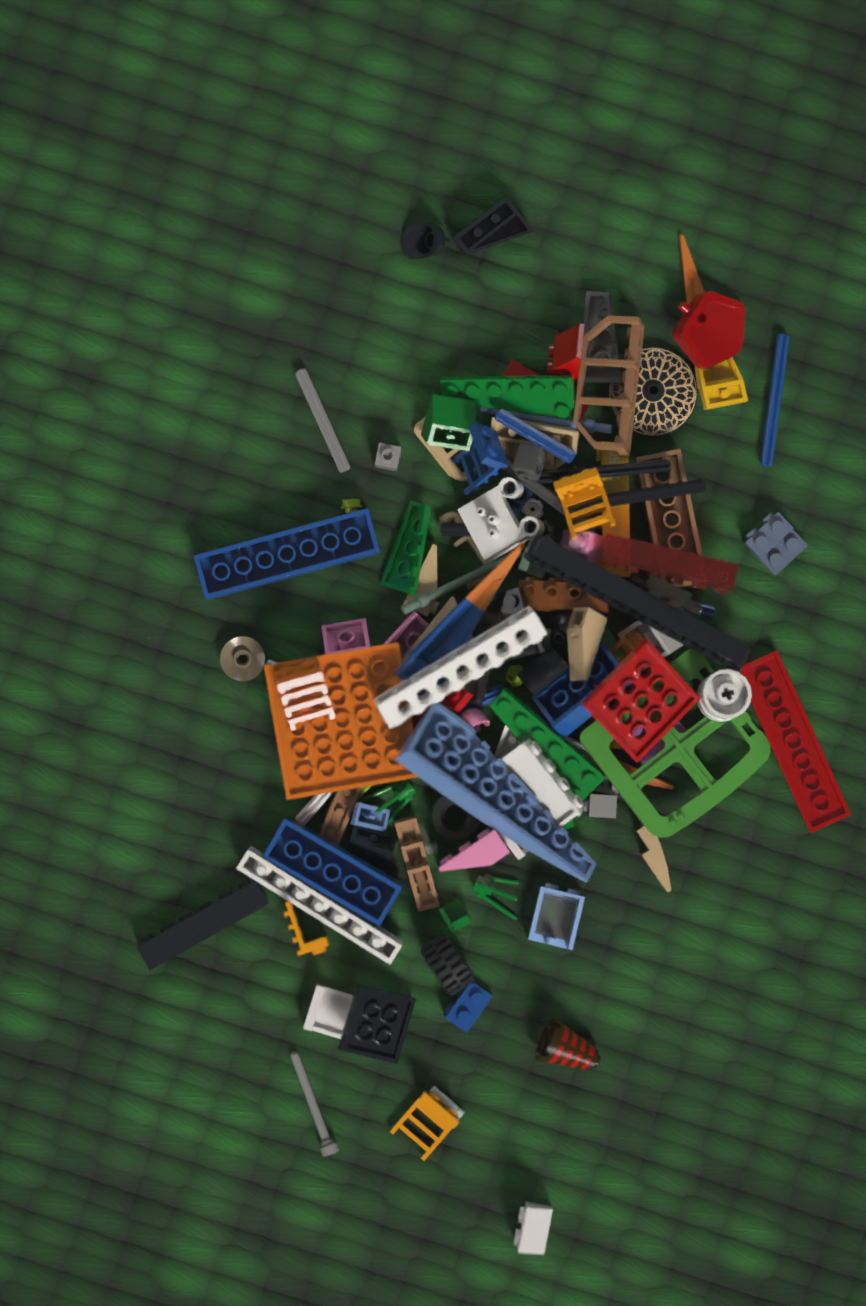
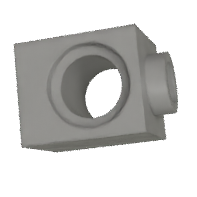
M379 443L375 467L397 471L401 447Z
M589 794V798H585L584 812H588V817L616 818L617 795Z

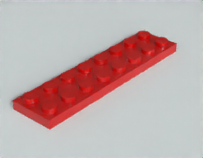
M778 650L745 664L739 673L747 679L751 686L752 697L750 702L809 833L850 816L849 808Z

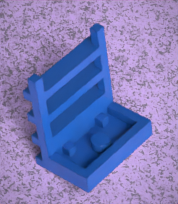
M476 422L469 426L473 439L470 451L462 450L453 458L455 463H458L460 460L462 461L469 482V486L463 490L466 495L470 494L473 490L478 491L480 489L479 485L483 482L488 483L490 476H496L499 474L498 470L500 468L508 466L496 430ZM469 453H471V456H472V459H473L475 468H476V470H477V473H478V476H479L478 479L476 478L475 472H474V470H473V467H472V464H471V461H470V458H469V455H468ZM484 464L487 465V468H488V471H487V472H486V470H485Z

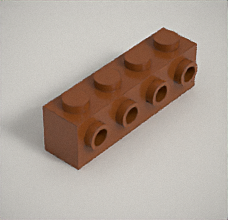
M525 577V580H519V587H523L527 605L533 611L572 613L574 608L589 607L599 614L609 615L610 605L567 582H561L559 578H548V581H539L538 577Z

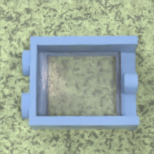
M546 883L545 887L540 886L528 940L573 950L585 897L580 896L581 891L568 889L567 892L558 890L559 886Z

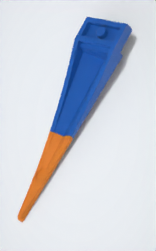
M521 542L409 653L407 659L395 672L398 677L404 681L468 642L494 594L524 548V542ZM440 677L437 680V684L444 683L446 677ZM422 688L418 692L424 695L427 689Z

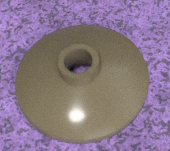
M245 636L235 637L224 645L220 654V664L225 674L236 681H249L257 677L262 671L265 664V654L263 648L256 640ZM241 655L247 656L246 663L239 662Z

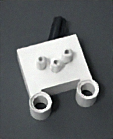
M506 477L501 480L497 487L457 509L464 523H442L440 534L441 536H471L484 561L491 562L514 549L521 542L531 539L533 535L542 536L545 527L541 520L529 516L522 519L519 523L506 498H520L524 492V487L520 481ZM510 483L515 484V491L512 494L507 492V487ZM531 522L536 523V530L533 533L528 532V526Z

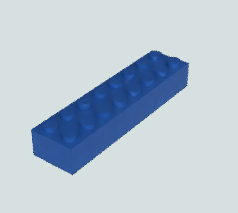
M366 508L194 555V560L205 600L208 601L380 554L369 510Z

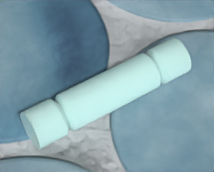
M436 1086L430 1089L429 1093L432 1091L441 1098L440 1103L446 1108L450 1106L459 1114L457 1118L460 1119L465 1112L458 1108L451 1099L439 1091Z

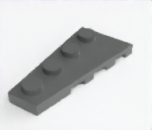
M586 291L583 336L608 315L613 316L609 292ZM611 323L589 342L588 358L620 360L615 323ZM587 365L585 382L623 384L621 367Z

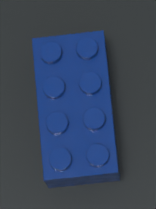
M600 641L588 681H571L568 668L531 698L553 728L565 738L592 716L581 703L620 662L612 651ZM632 682L626 683L624 689L631 685Z

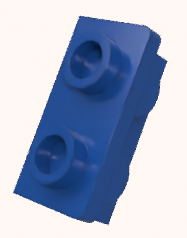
M474 982L457 992L460 996L456 1002L451 1000L444 1010L447 1013L445 1019L466 1033L493 997V995Z

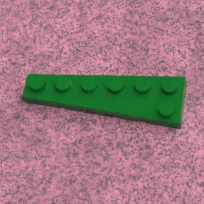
M573 375L442 377L440 379L442 395L471 399L475 401V406L566 420L574 419L576 399Z
M506 687L490 702L489 706L521 743L530 738L532 742L535 741L540 746L543 756L553 762L556 768L555 771L560 777H564L568 781L570 790L574 795H578L582 801L606 778V775L597 765Z

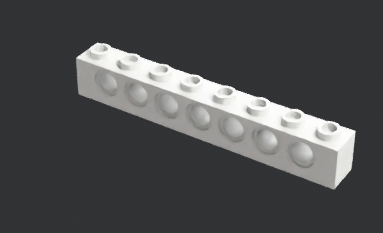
M527 606L373 700L390 728L400 726L408 717L413 714L422 713L428 705L440 702L448 693L460 690L464 687L465 683L472 679L480 678L491 667L496 668L500 666L506 658L516 656L526 646L540 642L547 633L533 609ZM518 630H524L522 636L515 637ZM505 641L502 648L495 649L498 642ZM485 653V657L482 660H476L477 655ZM460 665H466L462 672H456ZM440 677H446L444 683L437 684V680ZM422 688H426V689H427V691H426V693H425L424 695H422V696H418V695H417V693H418V691H419L420 689H422ZM407 700V704L404 707H397L400 701Z
M251 846L247 850L236 869L287 901H290L388 964L392 963L404 943L403 940L262 858L264 853Z

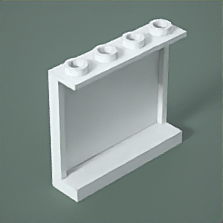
M528 738L501 759L505 763L506 769L511 774L514 773L539 800L538 804L553 815L552 819L560 828L574 817H579L585 809L584 803L578 795H574L570 790L568 781L558 775L553 762L543 756L540 746ZM497 832L518 860L527 854V849Z

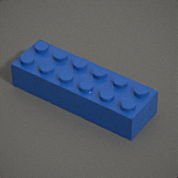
M288 815L262 857L378 926L381 925L404 885L401 881Z

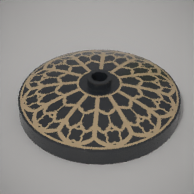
M659 347L642 348L633 433L644 437L668 435L686 423L696 406L698 389L695 375L682 357L668 349ZM621 367L622 373L623 370H626V367ZM609 383L608 398L619 399L620 393L624 392L625 384ZM651 387L658 390L655 395L649 392ZM610 406L613 415L617 419L618 414H621L622 407Z

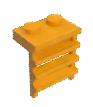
M597 468L585 469L579 474L565 476L559 481L553 482L561 500L573 540L577 539V532L609 521L611 526L616 525L604 484ZM600 499H603L604 501L602 503L587 507L585 509L569 513V510L589 504L591 502ZM604 510L607 511L606 514L573 525L572 523Z
M290 901L285 902L288 910L284 912L285 917L290 915L292 921L288 925L289 930L294 929L296 936L293 937V942H299L301 948L297 951L298 956L311 951L313 955L325 952L327 950L326 946L330 944L328 936L305 942L294 905Z
M426 1090L423 1091L390 1130V1133L394 1134L400 1128L426 1151L421 1157L423 1161L427 1159L450 1130L454 1129L459 1123V1118H457L459 1114L450 1106L447 1108L440 1103L441 1098L434 1092L428 1093ZM416 1107L444 1130L439 1137L411 1114ZM407 1118L435 1140L430 1147L403 1125Z

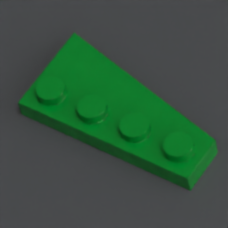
M410 500L380 585L416 596L431 513L430 506Z

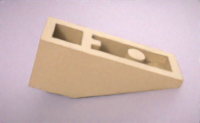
M434 544L421 567L416 596L422 593L427 594L437 589V546ZM408 594L403 605L415 600L416 596ZM435 599L430 602V605L422 609L419 607L413 611L428 618L429 613L434 615L439 602Z

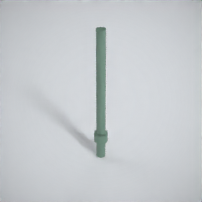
M522 551L520 552L517 559L523 556ZM508 554L427 594L422 593L416 596L415 600L401 606L403 614L405 615L419 607L422 609L430 605L431 601L490 573Z

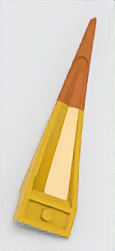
M681 234L679 235L686 301L687 305H689L695 295L705 291L684 235ZM733 357L704 370L698 369L695 366L697 389L700 391L704 410L748 401L743 377Z

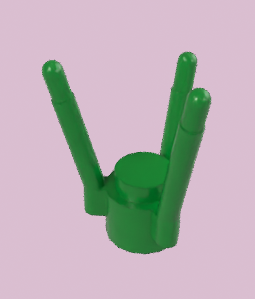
M405 779L401 782L395 781L391 785L360 798L358 802H365L394 789L392 791L394 796L375 810V813L378 814L397 799L400 802L404 800L388 819V823H391L403 808L413 800L412 795L416 791Z
M487 873L485 877L479 874L473 889L474 892L478 893L477 897L484 899L505 915L516 920L517 917L489 896L493 892L517 901L518 898L516 896L494 888L495 883L492 881L518 885L519 881L495 877Z

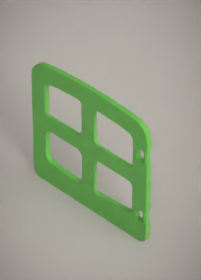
M691 648L670 663V666L686 683L692 679H696L701 683L704 677L699 671L704 667L710 675L715 673L706 658ZM661 680L654 682L653 690L660 687ZM645 696L637 700V706L644 703ZM658 710L651 713L650 720H654L658 716ZM746 710L741 715L729 720V722L733 724L746 741L749 751L719 780H715L695 755L694 748L728 721L717 722L705 716L684 733L678 732L673 726L661 738L664 742L663 750L632 774L626 772L610 751L609 745L614 739L597 721L584 729L579 736L582 746L645 828L653 836L659 838L675 834L721 802L754 774L768 760L771 752L766 736L752 721ZM629 712L622 715L621 722H625L629 718ZM745 723H748L755 732L750 737L741 727ZM677 762L683 766L701 792L678 810L663 817L655 810L641 789L671 764Z

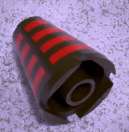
M552 1018L549 1021L552 1025L550 1028L545 1026L538 1040L535 1052L539 1053V1056H535L536 1060L589 1071L598 1066L601 1059L598 1049L560 1020Z

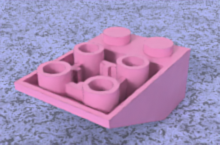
M487 828L477 835L479 840L473 844L468 841L459 847L460 853L454 857L449 854L443 858L438 869L440 871L489 866L506 856L510 851L494 829L490 831Z

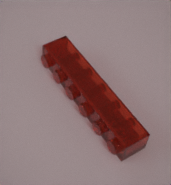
M609 533L605 534L599 561L604 562L603 566L616 569L618 565L626 567V572L638 574L639 571L648 572L647 576L651 578L661 579V576L669 577V582L683 585V581L692 583L691 587L705 590V586L714 588L715 593L727 595V592L734 590L739 564Z

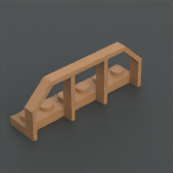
M608 315L583 336L573 424L594 449L617 450L620 456L630 457L645 329L639 317ZM611 323L632 324L627 330V340L630 342L629 349L625 350V360L588 358L589 342ZM587 365L626 367V370H623L622 383L625 384L624 392L620 393L619 399L583 397ZM582 404L622 407L621 414L617 416V427H620L619 436H615L614 443L595 442L580 424Z

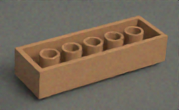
M681 448L636 457L635 462L669 459L671 461V471L638 474L640 488L687 481ZM690 494L643 502L662 592L708 582V579L704 577L707 574ZM699 566H701V572H702L703 577L696 575V574L701 575L700 570H699Z

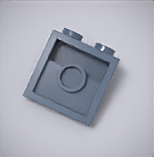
M771 512L762 520L764 525L759 530L754 528L745 536L748 540L744 544L776 576L808 545L779 512L775 515Z

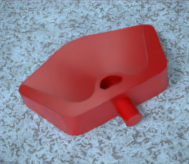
M708 291L695 295L689 305L685 302L679 304L678 309L683 314L674 327L672 336L698 369L710 368L738 354L744 339L745 306L743 303L716 292Z

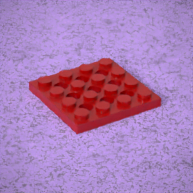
M644 639L591 692L581 705L625 752L638 763L701 698L650 642ZM643 666H648L646 674L640 676V669ZM661 680L660 687L653 690L654 682ZM632 682L631 689L624 692L625 684ZM674 694L673 701L666 704V698ZM645 696L644 703L637 706V700ZM612 698H616L615 705L608 708V702ZM658 710V716L654 720H650L651 713ZM629 712V718L625 722H621L622 715ZM642 726L641 734L634 736L635 729Z

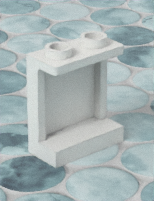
M317 984L303 1029L313 1030L341 1039L353 995Z

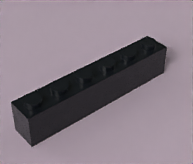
M248 879L238 885L240 890L234 893L228 890L219 895L220 901L212 904L210 900L199 907L201 911L195 915L189 912L179 918L181 922L173 926L172 923H169L160 928L161 933L153 937L152 934H149L140 939L141 945L137 946L149 970L154 969L269 905L270 903L259 883Z

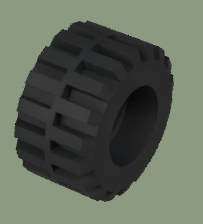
M441 934L420 949L422 957L450 995L453 996L475 980L474 973L447 935Z

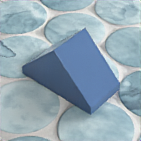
M356 802L351 824L385 832L391 810L384 809L376 814L375 810L379 807Z

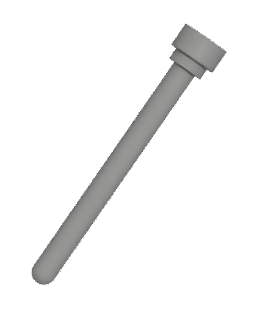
M294 1051L290 1057L322 1141L320 1143L322 1147L320 1148L323 1157L340 1151L337 1142L334 1143V1140L330 1139L299 1053Z

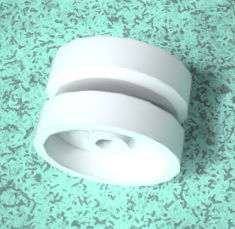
M730 669L719 670L706 677L699 685L697 695L701 699L697 702V705L702 714L710 720L717 722L729 721L744 713L750 705L752 697L751 686L747 679L739 672Z

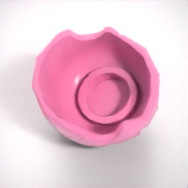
M474 707L465 709L458 715L459 718L472 726L476 732H480L481 724L485 726L490 725V720L485 713Z

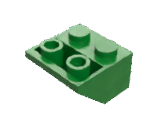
M432 393L421 436L426 444L470 451L473 439L469 426L475 422V401Z

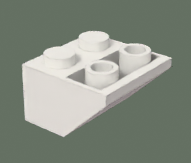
M525 1202V1207L520 1206L518 1223H521V1227L516 1229L514 1236V1245L517 1246L519 1253H545L553 1212L551 1206Z

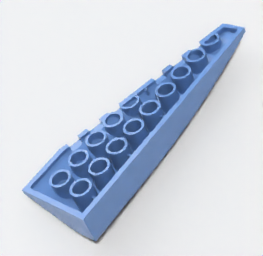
M439 702L432 703L403 744L395 760L497 832L554 866L587 882L596 866L595 861L577 842L574 843L569 838L568 832L563 826L561 828L557 826L552 819L553 815L538 804L539 800L514 773L511 774L506 769L501 758L497 759L489 750L490 746L475 735L476 731L472 726Z

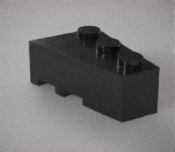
M504 196L452 236L451 239L465 256L534 231L510 199Z

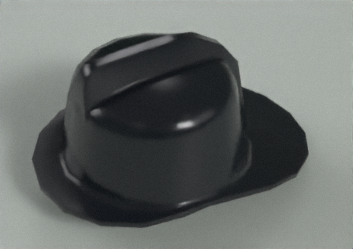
M433 222L415 223L404 230L401 237V248L404 255L409 259L428 258L441 253L445 242H448L449 238L445 237L444 231Z

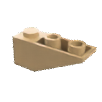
M589 607L574 608L567 627L571 681H588L607 622L606 617Z

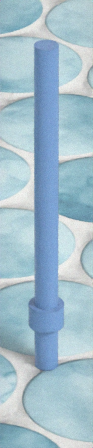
M480 407V413L496 415L500 410ZM507 411L523 420L576 428L573 420ZM587 418L580 420V424L588 433H594V431L612 433L613 425L597 423L596 420Z

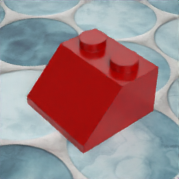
M578 324L556 335L554 345L550 344L548 358H552V362L548 361L546 375H573L574 387H577L584 324Z

